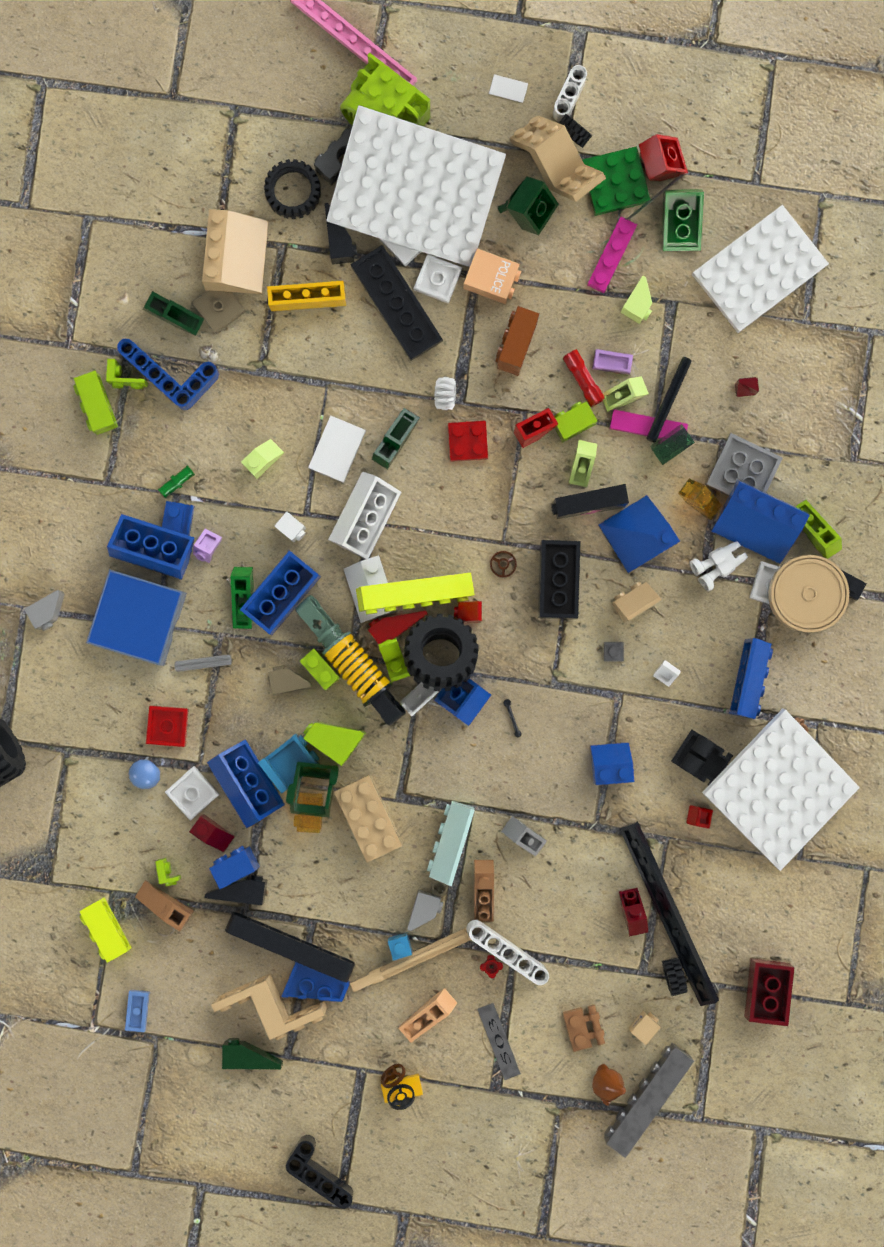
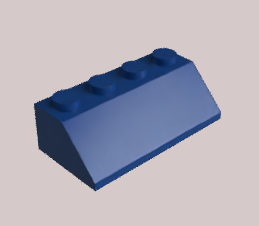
M121 514L107 549L109 557L182 580L189 564L194 537Z
M289 550L240 610L268 634L273 635L321 576Z
M756 638L745 639L729 714L749 719H756V716H759L761 711L759 701L765 692L763 682L769 673L767 663L768 660H771L773 654L771 643Z
M245 739L209 760L207 764L247 829L285 804L267 774L258 764L259 760Z

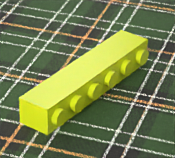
M471 573L361 586L356 589L359 612L366 611V615L378 613V609H384L385 612L396 611V607L403 606V610L415 608L414 605L421 604V607H428L433 605L432 602L438 601L439 605L451 603L450 600L457 599V602L469 601L468 597L475 595Z

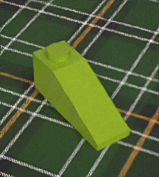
M807 500L795 506L810 515L803 531L824 558L828 559L842 550V538Z

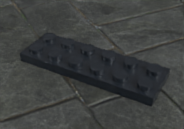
M383 245L350 264L410 361L443 342L442 337Z

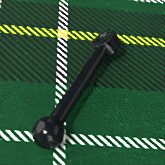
M506 699L503 704L509 712L515 730L514 735L519 738L522 732L518 730L510 707L511 701Z

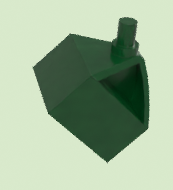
M526 176L509 199L506 200V203L498 206V210L500 213L508 210L522 230L540 235L559 203L545 182Z

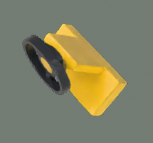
M419 1074L404 1077L398 1085L392 1088H385L381 1084L384 1102L389 1103L390 1107L395 1110H404L410 1107L416 1096L423 1095ZM394 1079V1080H392V1081H388L386 1084H390V1083L394 1082V1081L397 1080V1079Z

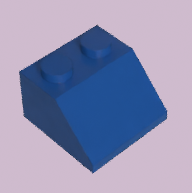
M469 679L467 682H462V685L458 688L452 686L450 691H445V688H442L434 701L469 726L491 697V694Z
M629 743L590 745L593 784L605 785L635 782Z

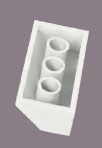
M362 472L328 540L362 558L368 559L401 491L377 476Z

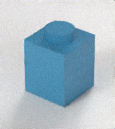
M407 932L388 938L393 961L412 955V947Z

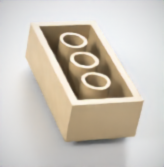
M370 774L334 791L367 863L403 845Z

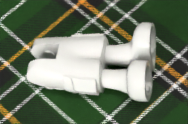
M738 541L710 552L709 559L699 561L698 559H692L689 562L695 576H699L713 565L716 566L714 570L698 578L699 583L706 591H711L714 588L713 581L718 576L726 577L748 558L746 553L738 555L736 558L733 556L732 552L741 546Z

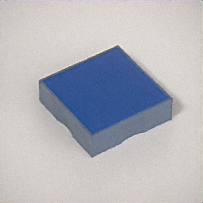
M109 569L86 643L164 666L172 643L173 631L180 618L187 593Z

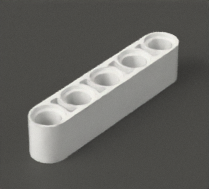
M472 920L467 924L466 930L472 941L533 983L544 985L548 982L549 973L542 963L481 921ZM474 928H481L478 934H472ZM490 939H496L495 944L488 945V941ZM512 949L510 955H503L505 950ZM522 960H527L525 966H519V963ZM537 971H543L541 976L535 977Z

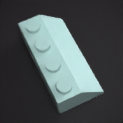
M451 801V805H446L444 815L447 818L445 823L441 822L438 834H441L439 842L435 841L432 851L436 853L434 861L430 860L427 871L430 872L429 877L452 886L475 811L474 807Z

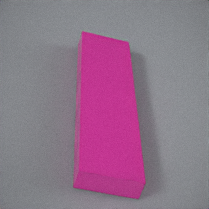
M613 410L609 429L647 436L655 417ZM666 420L658 439L684 444L688 424Z

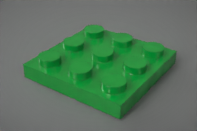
M637 146L582 159L585 165L602 171L606 177L605 180L589 191L595 216L642 205L650 200Z

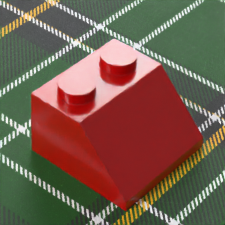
M656 134L639 144L640 156L646 169L645 173L650 181L661 182L688 173L677 137Z

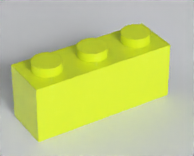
M105 897L79 911L82 923L87 925L90 930L89 936L94 943L96 942L99 947L100 957L103 960L105 959L107 963L132 948Z

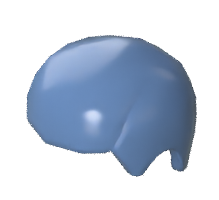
M140 759L134 762L129 769V779L137 788L151 789L160 780V770L152 761Z

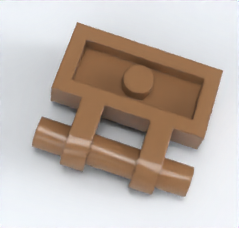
M595 1005L588 1006V1014H583L581 1007L563 1012L573 1052L592 1047L590 1039L596 1038L598 1045L605 1044L603 1037L605 1036L604 1029H601L599 1022L600 1014L596 1011ZM591 1021L594 1030L588 1032L586 1022Z

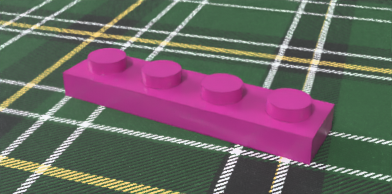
M620 217L587 286L605 293L638 224Z

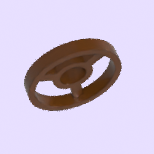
M507 551L495 553L490 561L491 571L501 578L511 576L517 567L515 557ZM500 553L509 554L512 558L508 560L506 558H501L499 560L495 558V556ZM493 560L498 563L499 569L502 570V575L497 574L493 570ZM514 560L515 566L513 571L505 575L509 562ZM506 561L507 566L504 568L501 567L500 562Z
M394 1064L384 1071L380 1081L385 1088H392L403 1080L406 1074L403 1065ZM396 1068H402V1073L397 1072ZM396 1077H399V1078H398L397 1080H395L394 1082H392V1083H390V1084H386L388 1081H392V1080H394Z

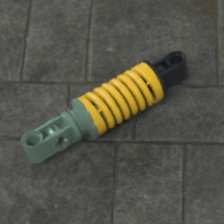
M309 595L295 607L297 614L318 637L317 641L325 647L322 655L330 663H333V667L338 669L339 674H343V680H347V685L352 686V691H358L357 697L361 698L364 707L372 704L383 721L389 726L406 714L404 707L389 691L393 683L386 676L380 677L382 675L381 670L375 672L378 669L377 665L374 664L370 667L373 660L368 659L365 661L369 656L367 653L361 655L364 652L362 647L356 649L359 643L354 640L351 632L343 633L340 625L332 621L316 598Z

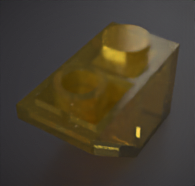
M690 478L678 493L688 505L709 520L713 519L722 506L706 485Z

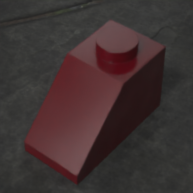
M205 814L198 818L189 831L205 844L222 852H225L235 838L232 833Z

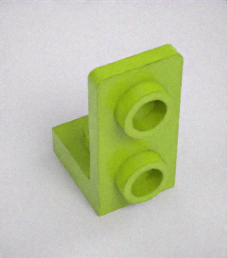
M107 358L106 382L112 385V388L122 389L124 386H131L132 389H142V387H148V382L145 379L119 378L122 374L121 365H119L116 359Z
M397 639L386 640L379 644L378 647L386 664L391 682L410 676L407 672Z

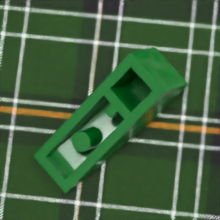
M234 567L230 576L233 628L252 629L253 620L240 609L253 594V567Z

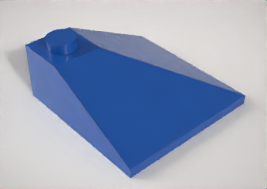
M647 495L598 524L627 573H630L680 542L670 524Z

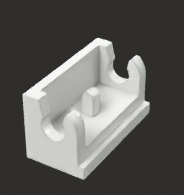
M421 682L400 703L413 716L439 691H434V687L426 689Z

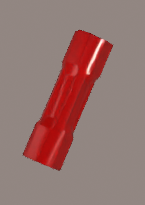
M576 349L566 354L563 360L575 377L590 407L601 403L605 397L599 386L594 382L578 350Z

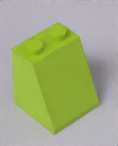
M315 722L314 724H309L303 733L306 735L303 739L342 766L363 739L366 732Z

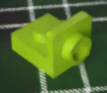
M166 858L155 861L159 884L165 883V886L176 885L177 881L181 879V875L169 876L171 873L170 862H167Z

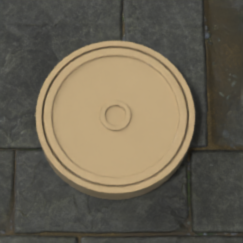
M803 555L785 562L777 569L769 584L768 599L773 614L786 627L804 633L819 632L833 626L843 616L849 602V586L844 573L835 563L821 556Z

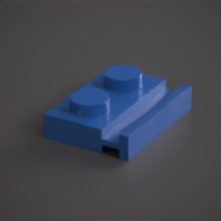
M166 501L162 527L190 536L195 506Z

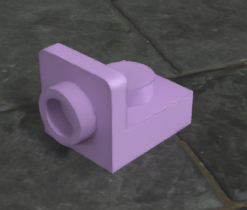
M204 529L193 545V555L200 561L210 563L212 554L220 544L222 537Z

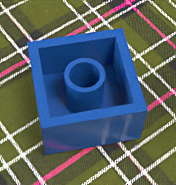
M241 846L230 852L231 856L227 857L225 854L213 861L214 865L209 869L219 889L253 873L260 867L250 846L247 848Z

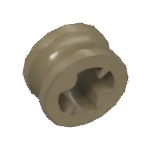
M434 880L431 884L432 893L438 897L446 895L448 885L442 883V886H445V890L442 889V892L439 893L434 888V885H438L440 881Z

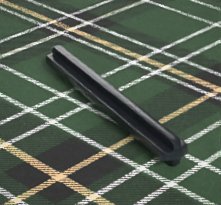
M683 357L646 437L650 442L655 443L691 365L692 360L690 358Z

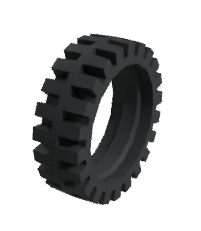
M290 159L285 160V163L282 161L278 162V166L274 165L272 171L269 170L267 173L268 177L265 178L264 191L269 205L279 216L283 215L287 219L289 217L292 219H296V217L303 218L305 214L308 216L311 210H315L316 204L318 205L319 198L321 197V187L316 172L312 170L310 165H306L303 161L298 162L297 159H293V162H290ZM297 172L303 174L311 184L309 198L298 206L283 205L275 196L274 187L277 180L287 173Z

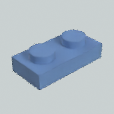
M129 991L125 1031H146L150 991Z

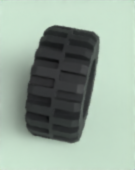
M437 614V617L434 618L432 615L426 616L424 622L420 619L416 622V627H412L409 630V635L406 636L404 662L405 666L408 667L407 672L409 675L414 676V681L417 684L422 682L424 688L434 687V691L439 692L440 688L450 691L452 686L458 688L462 685V682H467L470 679V674H473L479 651V646L476 643L477 637L472 633V628L469 625L464 626L462 619L458 618V620H455L454 616L449 614L448 617H443V614ZM447 640L457 647L459 658L450 665L437 666L426 660L423 656V648L431 641Z
M0 719V787L22 775L26 768L22 747L19 745L16 736L12 733L13 731L2 719Z

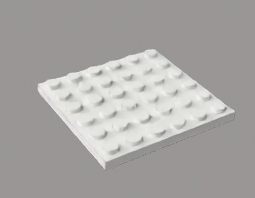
M782 708L702 793L781 871L860 787L788 711Z

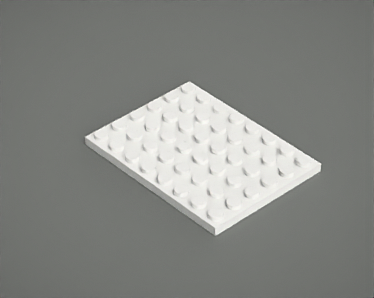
M358 105L326 222L470 267L476 249L479 246L506 154Z

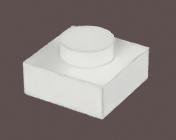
M665 660L653 676L669 687L681 671Z

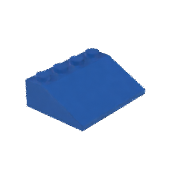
M737 480L711 532L730 541H738L741 546L781 564L800 535L810 515L793 505Z

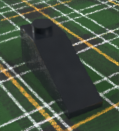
M324 203L327 220L330 205L329 203ZM327 222L332 265L355 262L354 256L357 255L356 244H352L351 236L345 227Z
M251 875V877L231 883L222 889L217 888L208 891L204 898L263 905L265 903L268 880L263 879L261 875Z

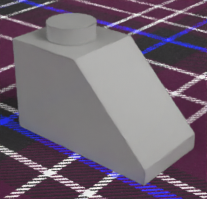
M57 590L24 609L35 629L45 631L53 626L52 623L57 621L65 595L63 591Z
M514 816L511 817L501 831L514 843L534 856L539 853L547 842Z
M418 890L407 930L412 931L434 919L436 913L440 914L443 902L440 901L441 897Z

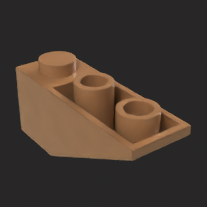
M474 860V920L481 922L494 921V860Z
M146 880L135 896L136 899L160 919L178 931L185 927L194 913V910Z

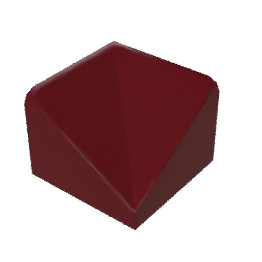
M758 378L738 379L735 383L736 396L756 395L759 392Z

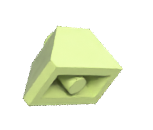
M645 276L641 277L621 310L622 314L639 324L643 319L647 320L652 312L650 310L652 300Z
M642 376L629 378L604 392L605 399L603 402L607 412L635 402L649 393Z
M270 439L255 448L241 463L258 479L284 452Z
M578 441L569 484L583 487L588 486L596 458V443Z

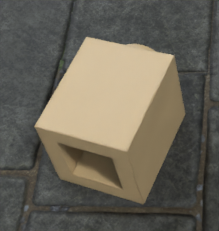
M643 1010L630 1025L629 1030L641 1042L647 1045L661 1026L658 1023L659 1019L652 1012L647 1014Z

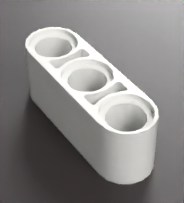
M576 65L571 69L554 105L553 118L555 121L560 122L565 114L571 115L585 85L587 76L585 67ZM578 75L582 79L577 80L574 78V76ZM572 92L574 95L568 96L566 93ZM558 109H565L566 112L560 113Z

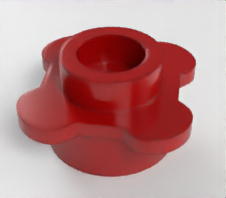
M488 955L487 960L480 965V970L485 971L491 979L495 978L499 970L503 969L502 962H498L493 955Z

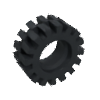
M567 114L559 122V124L565 125L571 139L582 148L592 137L591 133Z
M679 958L662 961L666 983L671 996L687 993L686 979Z

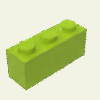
M92 371L75 377V385L73 387L77 396L80 395L82 412L87 414L88 420H86L88 429L99 435L118 428L100 374Z

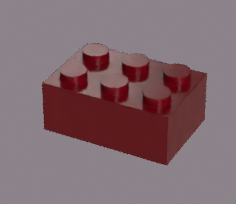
M750 958L744 1017L749 1022L779 1026L789 1025L795 969L790 963Z

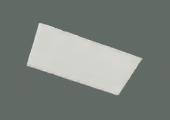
M494 74L489 94L523 103L528 83Z

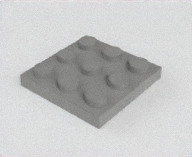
M730 433L705 485L729 496L736 481L740 480L766 493L783 457Z

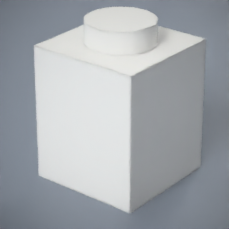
M288 512L275 525L292 542L300 541L306 533L304 531L306 527Z

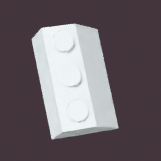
M379 555L344 568L360 623L397 612V610L385 612L384 609H378V613L366 615V611L359 612L356 589L361 586L388 583Z

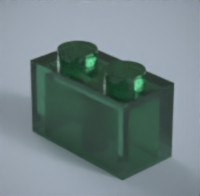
M681 424L650 447L661 464L664 465L695 442Z

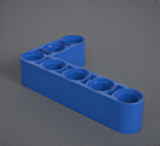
M122 339L117 346L119 353L181 410H189L219 378V371L216 366L211 362H204L181 386L130 339ZM132 346L129 353H124L125 347ZM145 358V364L138 366V361ZM207 369H214L211 376H205ZM160 371L157 378H152L153 372ZM194 383H201L199 389H192ZM168 384H174L171 391L165 390ZM182 396H187V402L184 404H180V398Z

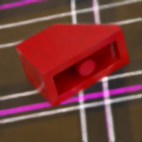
M547 408L516 424L513 433L521 447L524 448L544 437L558 425V422L551 410Z
M482 601L458 602V607H454V618H460L464 623H481Z

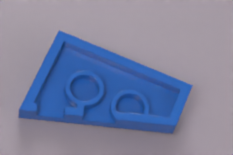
M295 962L281 997L342 1002L350 982L337 980Z

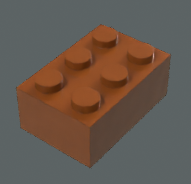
M520 306L517 307L516 312L512 311L508 324L510 329L505 330L502 338V345L504 346L499 347L496 355L497 369L519 376L540 313Z

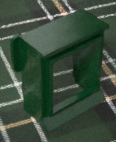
M297 762L294 782L288 786L286 803L290 805L291 813L330 818L334 785L337 784L339 767L337 765ZM302 777L329 780L325 806L297 803Z

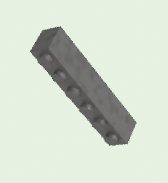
M673 1043L663 1049L661 1059L651 1066V1073L647 1078L641 1080L638 1086L639 1090L636 1094L633 1093L629 1097L626 1108L619 1111L614 1125H610L605 1131L604 1139L606 1144L625 1158L694 1062L690 1055Z

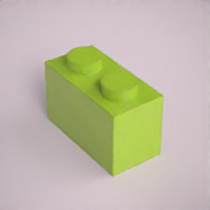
M587 401L584 403L577 402L571 406V410L565 413L563 410L554 415L558 422L555 430L562 443L597 423V419Z
M315 648L300 660L302 665L324 690H328L341 678Z

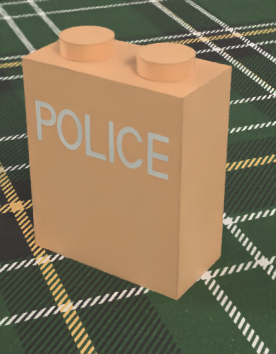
M477 248L464 281L463 289L506 304L507 300H511L515 291L512 288L514 281L518 282L522 272L519 271L520 264Z

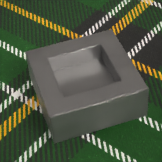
M604 642V661H624V642Z

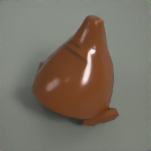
M605 1064L600 1065L593 1078L592 1088L601 1101L609 1106L611 1101L625 1094L626 1089L620 1073L608 1068Z

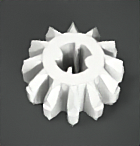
M443 377L437 379L434 398L437 409L448 410L454 408L456 381L453 378Z

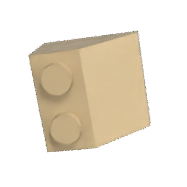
M639 581L630 587L631 592L625 595L623 591L614 597L616 601L612 605L623 622L631 620L661 601L659 595L647 582L641 584Z

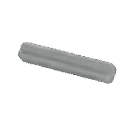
M221 655L176 661L175 670L180 672L231 665L232 658L231 655Z

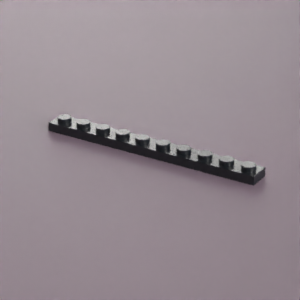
M638 821L619 828L700 1006L717 1003L719 1001L717 993Z

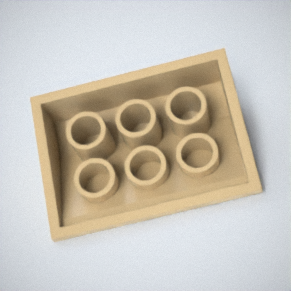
M209 209L202 276L205 290L262 294L269 221L229 210Z

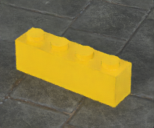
M344 281L267 286L268 305L271 312L346 306Z

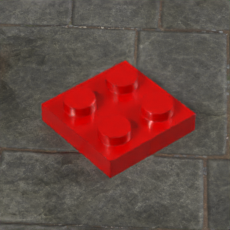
M486 421L448 423L450 462L488 459Z
M149 706L146 744L186 747L189 708Z

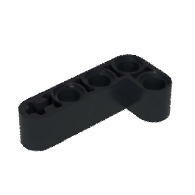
M311 1135L302 1136L288 1157L286 1163L287 1172L341 1209L348 1208L353 1200L352 1187L310 1159L316 1147L315 1138ZM308 1143L311 1149H303L302 1144ZM291 1161H299L300 1166H293ZM313 1171L317 1176L309 1177L307 1172ZM325 1182H329L333 1185V1187L327 1189L324 1187L323 1184Z

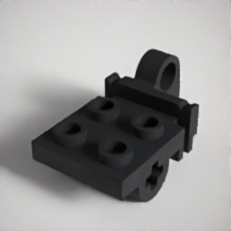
M691 729L671 762L702 782L709 779V786L726 768L733 755L728 752L725 757L722 755L725 751L723 748Z

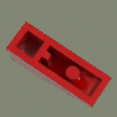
M424 610L386 617L381 620L377 618L369 624L370 628L368 631L376 642L381 644L386 640L396 639L420 619L427 616L428 613Z

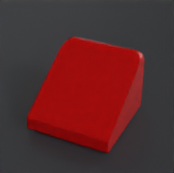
M690 805L686 823L710 829L713 810Z

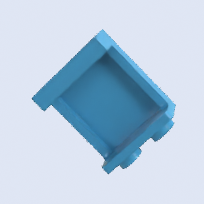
M294 734L284 744L258 762L281 794L288 789L290 784H293L297 762L320 764L318 762L320 758L314 750L309 751L306 747L308 743L303 739L302 735Z

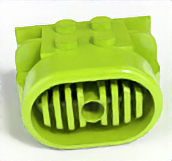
M369 53L367 55L368 64L364 69L358 70V76L351 85V92L340 105L341 113L345 119L353 125L359 105L424 127L431 118L430 98L373 54Z

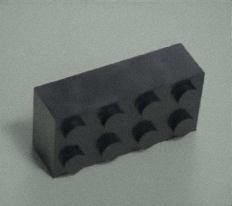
M542 540L540 542L538 618L578 619L581 541Z

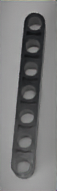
M232 912L225 928V932L343 982L349 981L355 966V962L237 912Z

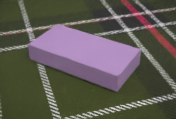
M596 349L592 369L630 375L633 355Z

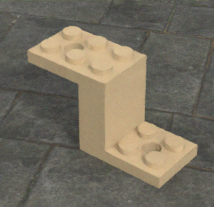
M535 116L530 119L525 127L516 130L514 135L509 138L514 146L530 152L549 190L577 202L606 179L602 171L583 163L565 125L541 116Z
M271 973L217 996L211 1004L214 1012L218 1010L224 1012L232 1008L231 1005L234 1003L242 1004L250 1000L249 997H251L269 1040L273 1038L279 1040L285 1037L286 1033L291 1030L297 1032L303 1029L304 1025L309 1022L315 1024L323 1019L322 1016L325 1015L327 1010L326 1002L321 1001L292 1015H288Z

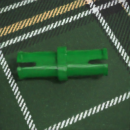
M187 465L175 476L172 475L171 479L158 488V490L166 499L177 488H182V484L195 474Z

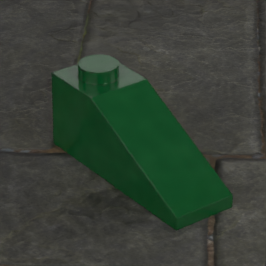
M229 1038L222 1045V1069L281 1070L283 1066V1060L246 1041H240L239 1038Z

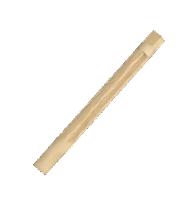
M466 928L412 952L410 956L394 960L370 971L368 975L350 983L353 992L371 984L375 985L471 941ZM474 928L472 934H478L481 928Z

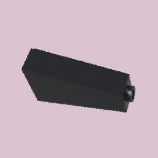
M626 484L555 498L554 503L551 504L552 514L556 515L557 519L625 508L629 503Z

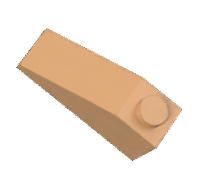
M444 988L400 1025L398 1029L412 1043L446 1018L457 1002Z

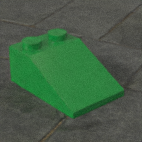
M702 189L665 190L663 192V251H701L704 191Z

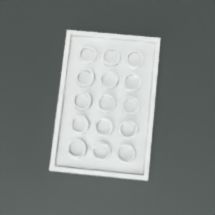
M781 205L695 270L692 275L736 332L739 333L815 276L829 263L785 207Z

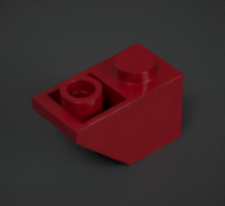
M638 888L619 891L629 937L648 933L647 916Z

